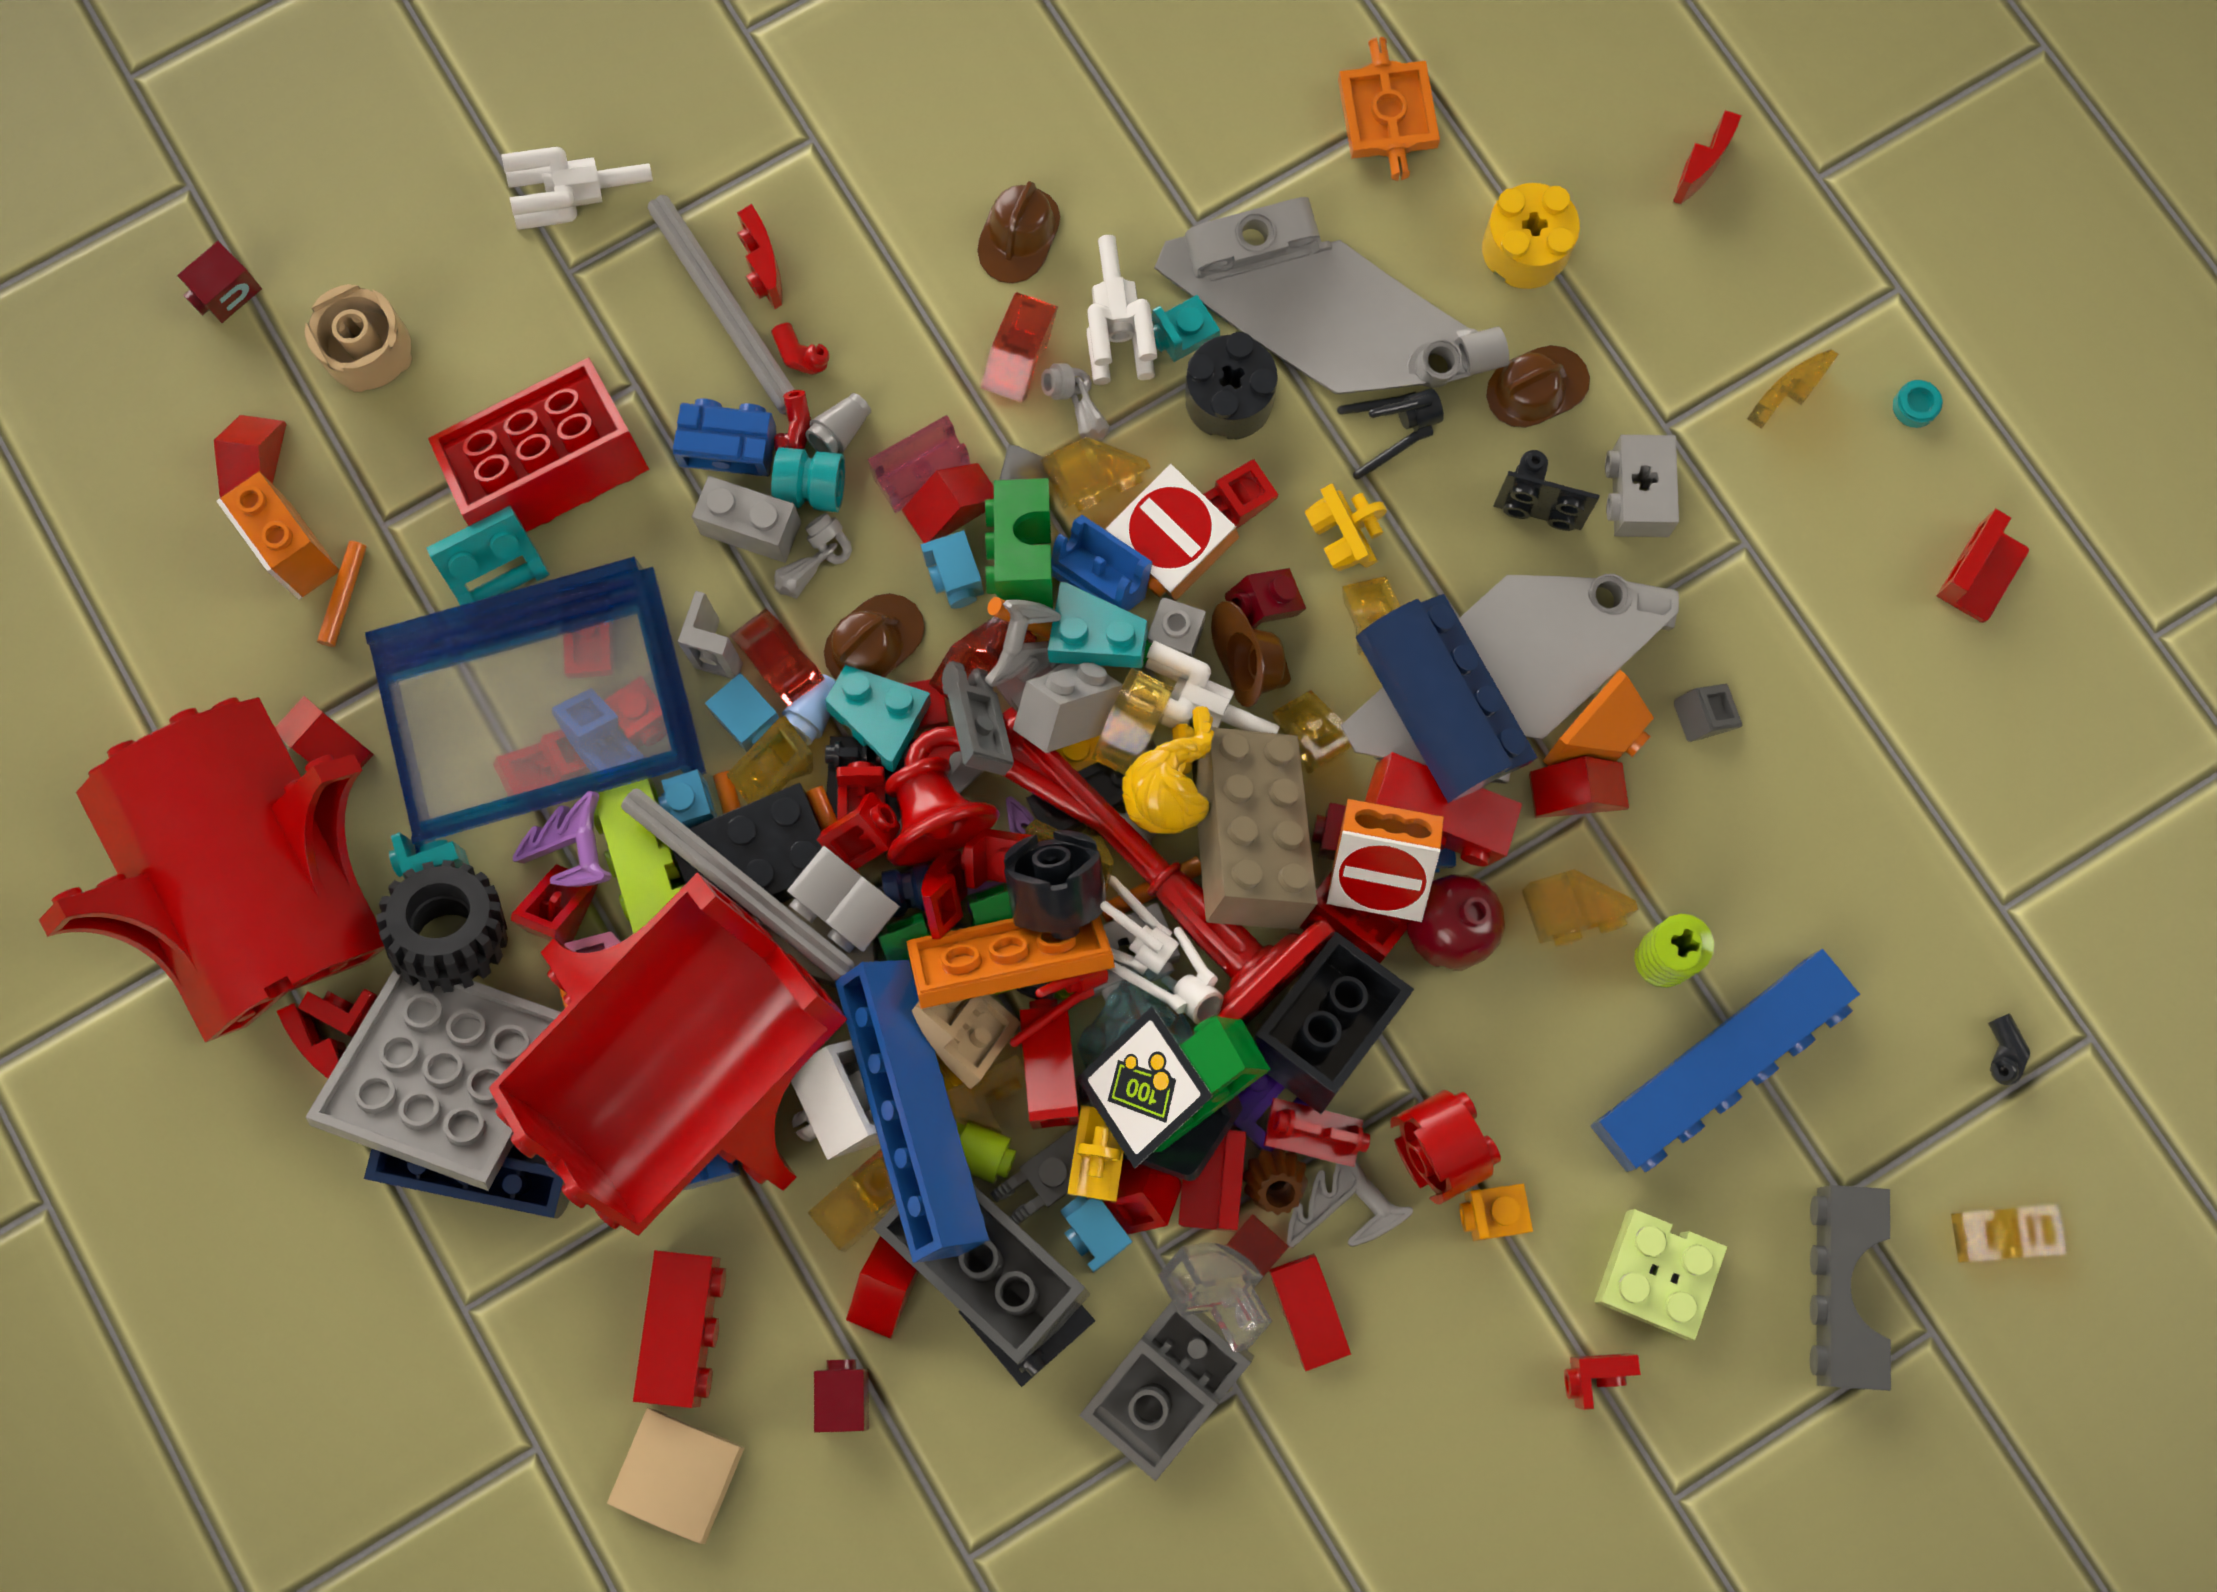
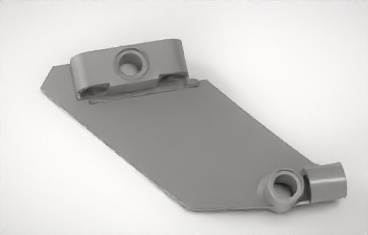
M1299 197L1194 226L1187 230L1185 236L1165 241L1154 267L1155 270L1191 297L1198 294L1205 307L1240 332L1249 334L1253 340L1260 343L1265 349L1335 394L1416 385L1440 388L1450 381L1508 366L1509 364L1507 341L1499 326L1479 332L1468 328L1386 274L1341 240L1321 242L1308 197ZM1247 229L1258 230L1263 235L1265 242L1258 246L1250 245L1245 241L1243 231ZM1432 354L1442 356L1447 362V372L1437 373L1433 371L1428 364V356Z
M1604 574L1597 578L1506 575L1459 618V621L1526 738L1542 740L1624 665L1660 629L1670 631L1675 627L1676 616L1679 610V593L1676 590L1625 581L1616 574ZM1597 587H1603L1612 593L1614 597L1612 608L1602 607L1597 602ZM1381 688L1341 725L1355 753L1374 756V759L1380 761L1391 752L1426 765L1384 688ZM1510 773L1493 780L1492 783H1509Z

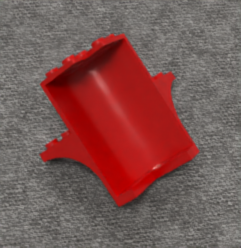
M237 697L228 698L217 703L210 710L198 713L196 708L185 709L173 715L169 719V725L137 741L128 740L121 742L107 751L109 759L88 772L89 778L76 791V794L117 875L101 881L95 889L82 892L80 887H75L61 892L52 898L53 905L39 919L47 937L71 932L95 933L121 940L145 953L173 981L205 1043L246 1028L287 992L365 964L384 949L379 935L380 931L377 926V920L354 875L345 836V812L348 796L353 783L363 770L354 754L334 759L332 755H325L308 763L305 766L306 773L301 777L259 697L240 702Z
M696 873L645 926L612 947L597 952L578 953L571 951L554 938L541 951L542 956L551 968L547 975L554 984L567 993L563 1000L568 1006L488 1087L498 1104L495 1113L514 1133L510 1139L515 1147L529 1158H533L536 1154L544 1158L548 1167L561 1177L565 1183L561 1187L564 1195L577 1207L584 1208L586 1205H589L595 1209L597 1215L611 1228L617 1229L621 1225L637 1236L648 1227L717 1154L731 1164L736 1159L739 1160L748 1175L761 1185L768 1180L784 1191L797 1178L776 1148L775 1120L778 1107L784 1092L796 1073L847 1020L845 1015L811 974L791 954H787L772 939L773 936L699 873Z

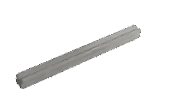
M660 195L656 199L651 200L648 204L650 215L781 414H787L783 395L794 390L791 383L669 197Z
M633 789L625 797L621 807L627 814L834 981L854 968L855 965L848 956L640 789Z

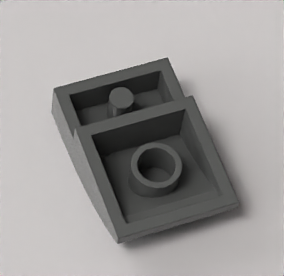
M1178 1292L1079 1416L1156 1481L1251 1364L1254 1355Z

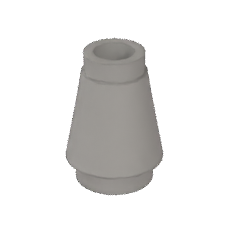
M852 393L848 398L843 399L810 421V428L805 432L806 438L818 452L843 454L866 420V417L871 413V408L860 395Z

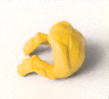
M1197 706L1192 710L1194 729L1185 723L1177 724L1172 728V741L1163 743L1154 750L1141 754L1125 772V776L1122 779V791L1124 792L1122 796L1129 819L1138 827L1150 833L1175 834L1197 826L1207 817L1209 812L1208 799L1198 792L1191 778L1185 776V774L1192 770L1194 760L1205 758L1206 754L1211 750L1214 731L1211 729L1213 717L1210 715L1207 707Z

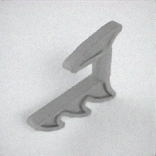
M1006 600L1003 605L1009 611L1011 618L1000 658L996 666L985 678V682L991 687L1004 683L1015 676L1020 681L1025 682L1046 667H1050L1053 670L1062 664L1049 662L1047 651L1049 641L1024 643L1028 624L1056 622L1060 620L1061 615L1054 609L1041 603L1026 600Z
M1357 1159L1355 1167L1336 1163L1331 1193H1328L1326 1190L1325 1172L1320 1170L1317 1173L1309 1202L1308 1218L1305 1219L1303 1217L1302 1204L1294 1207L1289 1222L1287 1246L1294 1248L1355 1193L1375 1216L1349 1238L1348 1245L1350 1247L1372 1241L1389 1232L1409 1218L1413 1210L1411 1207H1398L1391 1204L1367 1178Z

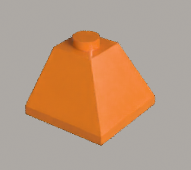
M1619 670L1565 731L1543 760L1545 764L1551 766L1583 756L1617 761L1624 752L1633 757L1651 736L1644 729L1654 717L1624 672Z

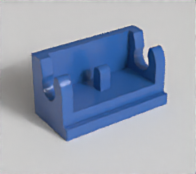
M1084 515L1079 516L1073 521L1069 540L1061 533L1058 534L1053 545L1051 557L1052 577L1060 582H1066L1126 611L1131 610L1146 598L1152 567L1151 560Z

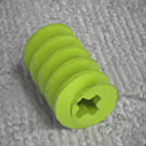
M1680 913L1669 916L1647 933L1635 949L1634 962L1638 973L1646 982L1656 987L1669 988L1681 984L1699 973L1709 964L1714 953V939L1711 930L1702 920L1693 915Z

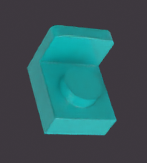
M1198 294L1164 312L1161 306L1152 310L1156 348L1160 352L1166 350L1173 362L1196 351L1208 340L1220 336L1219 327Z
M401 832L391 835L394 849L389 851V859L398 877L403 876L404 878L403 873L411 868L415 873L424 869L422 864L433 861L434 867L442 866L443 860L454 861L456 868H460L463 863L470 865L466 851L453 841L436 840L421 846L420 853L416 854L412 840Z

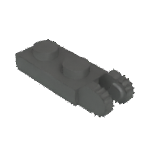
M949 661V664H946L941 679L944 694H947L964 766L1005 776L1012 768L1014 760L998 695L994 692L993 687L985 682L988 671L974 668L969 678H967L963 664Z
M1078 1125L1020 1166L1021 1171L990 1193L997 1203L1010 1197L1016 1192L1017 1188L1027 1181L1031 1183L1038 1196L1028 1203L1020 1205L1012 1212L1009 1218L1017 1225L1045 1205L1049 1208L1067 1194Z

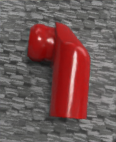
M789 322L778 324L771 330L783 362L788 368L810 375L821 373L827 368L830 354L824 345L818 344L817 347L813 344L809 345V347L800 345Z
M793 390L783 395L789 429L788 433H778L775 435V451H777L778 447L805 450L807 443L805 432L810 428L811 417L805 391Z

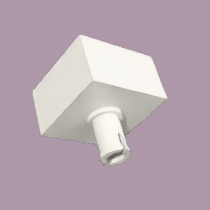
M848 1040L828 1045L814 1053L791 1080L804 1111L794 1115L792 1119L793 1128L806 1121L809 1123L798 1130L796 1134L804 1141H812L817 1137L827 1160L880 1144L852 1041Z

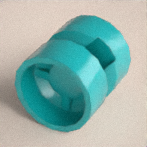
M778 447L772 470V497L793 503L796 508H801L806 501H809L813 509L839 512L845 486L844 454L817 451L812 458H809L806 450Z

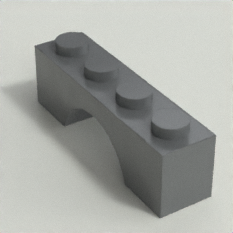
M1838 1185L1817 1188V1196L1812 1197L1810 1204V1219L1813 1225H1817V1245H1813L1810 1252L1811 1272L1813 1275H1817V1295H1813L1810 1301V1319L1813 1325H1817V1345H1813L1810 1351L1811 1373L1817 1376V1386L1891 1391V1340L1875 1332L1862 1320L1854 1306L1851 1294V1278L1857 1261L1870 1247L1890 1239V1189Z

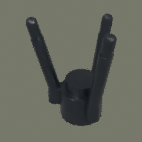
M1433 388L1418 393L1414 391L1397 397L1342 405L1337 408V413L1341 415L1369 411L1368 414L1371 418L1398 413L1405 429H1414L1413 433L1353 473V478L1356 480L1362 478L1417 441L1433 436L1432 425L1443 422L1444 419L1441 400Z

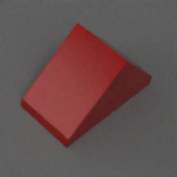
M239 415L213 440L220 498L259 471L273 484L287 425L285 421Z
M978 463L936 470L903 507L902 513L922 543L948 536L985 513V500L994 499V486Z
M305 696L275 727L280 738L309 763L325 755H332L334 759L354 754L362 768L374 755Z
M1583 756L1529 772L1535 818L1620 811L1629 808L1622 762Z
M555 864L512 912L511 921L529 933L549 941L554 938L565 946V943L574 940L598 884L582 887L551 884L550 878L568 870V868Z
M881 1236L859 1274L846 1321L892 1339L919 1271Z

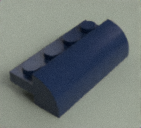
M1445 594L1423 602L1415 599L1379 618L1355 637L1448 803L1482 789L1493 780L1525 767L1538 758Z
M514 1144L489 1191L372 1148L364 1179L556 1219L564 1213L570 1201L561 1190L565 1183L561 1177L548 1167L545 1159L537 1154L533 1158H529L519 1151Z

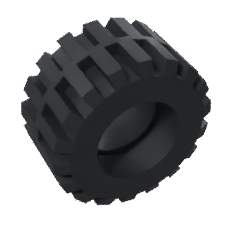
M443 860L442 866L434 867L433 861L423 863V870L415 873L411 868L403 873L405 880L401 883L394 880L388 886L391 896H382L379 902L381 913L377 914L379 935L393 969L398 975L402 973L405 982L414 986L420 982L422 990L433 992L436 986H441L443 993L454 992V985L463 984L464 989L474 985L473 978L479 975L484 979L491 973L489 964L498 965L503 957L501 948L507 947L508 937L506 930L508 928L495 886L490 885L489 878L485 874L480 872L475 875L473 866L463 863L460 868H456L454 861ZM458 915L467 919L458 931L449 936L427 938L419 935L426 924L438 917Z

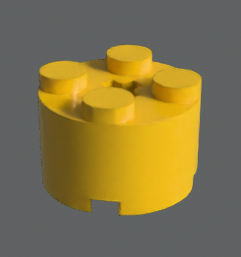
M1525 183L1506 189L1499 196L1492 209L1483 236L1482 252L1488 268L1492 272L1495 270L1500 276L1505 278V283L1522 289L1542 287L1553 281L1567 265L1579 236L1580 220L1566 189L1560 186H1549L1541 183Z

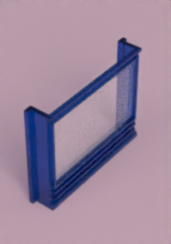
M635 556L365 632L367 644L370 646L412 832L411 841L415 845L416 854L420 853L421 846L435 841V839L582 798L588 791L599 793L677 770L687 773L698 769L702 775L707 774L654 567L644 569Z

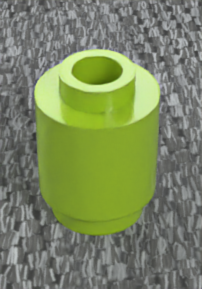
M956 1121L971 1175L993 1184L998 1175L1007 1178L1017 1153L1016 1150L1009 1148L1012 1138L970 1121L966 1125Z

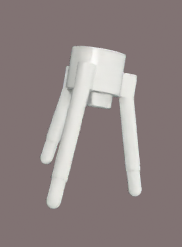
M1110 876L1108 883L1146 923L1142 928L1107 901H1103L1100 904V908L1136 936L1129 947L1130 950L1136 953L1135 957L1111 948L1113 958L1117 962L1130 966L1142 976L1148 968L1158 975L1180 943L1170 937L1173 932L1159 923L1115 876Z
M1176 927L1174 934L1198 974L1197 976L1186 975L1178 982L1169 975L1161 978V981L1173 991V994L1114 962L1115 968L1109 969L1121 978L1168 1004L1177 1014L1185 1013L1196 1024L1209 1017L1217 1016L1221 1011L1224 997L1214 987L1218 978L1206 967L1181 927Z

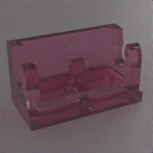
M947 415L868 459L872 476L895 513L903 509L936 470L971 464L968 450L964 443L960 444L955 434L954 426Z

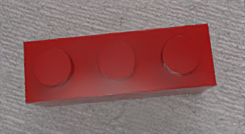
M1391 752L1376 763L1364 801L1444 817L1440 850L1447 848L1460 853L1461 860L1480 867H1486L1507 857L1522 807V803L1484 788L1448 803L1427 765Z
M654 1250L633 1402L696 1408L701 1406L702 1398L709 1397L713 1370L706 1367L708 1348H715L719 1335V1318L713 1317L715 1297L722 1298L726 1283V1268H720L721 1258Z

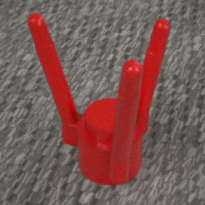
M1107 969L1055 980L1038 988L1035 994L1039 998L1065 989L1068 993H1074L1012 1037L1009 1041L1012 1047L1018 1046L1080 1001L1094 996V988L1108 982Z

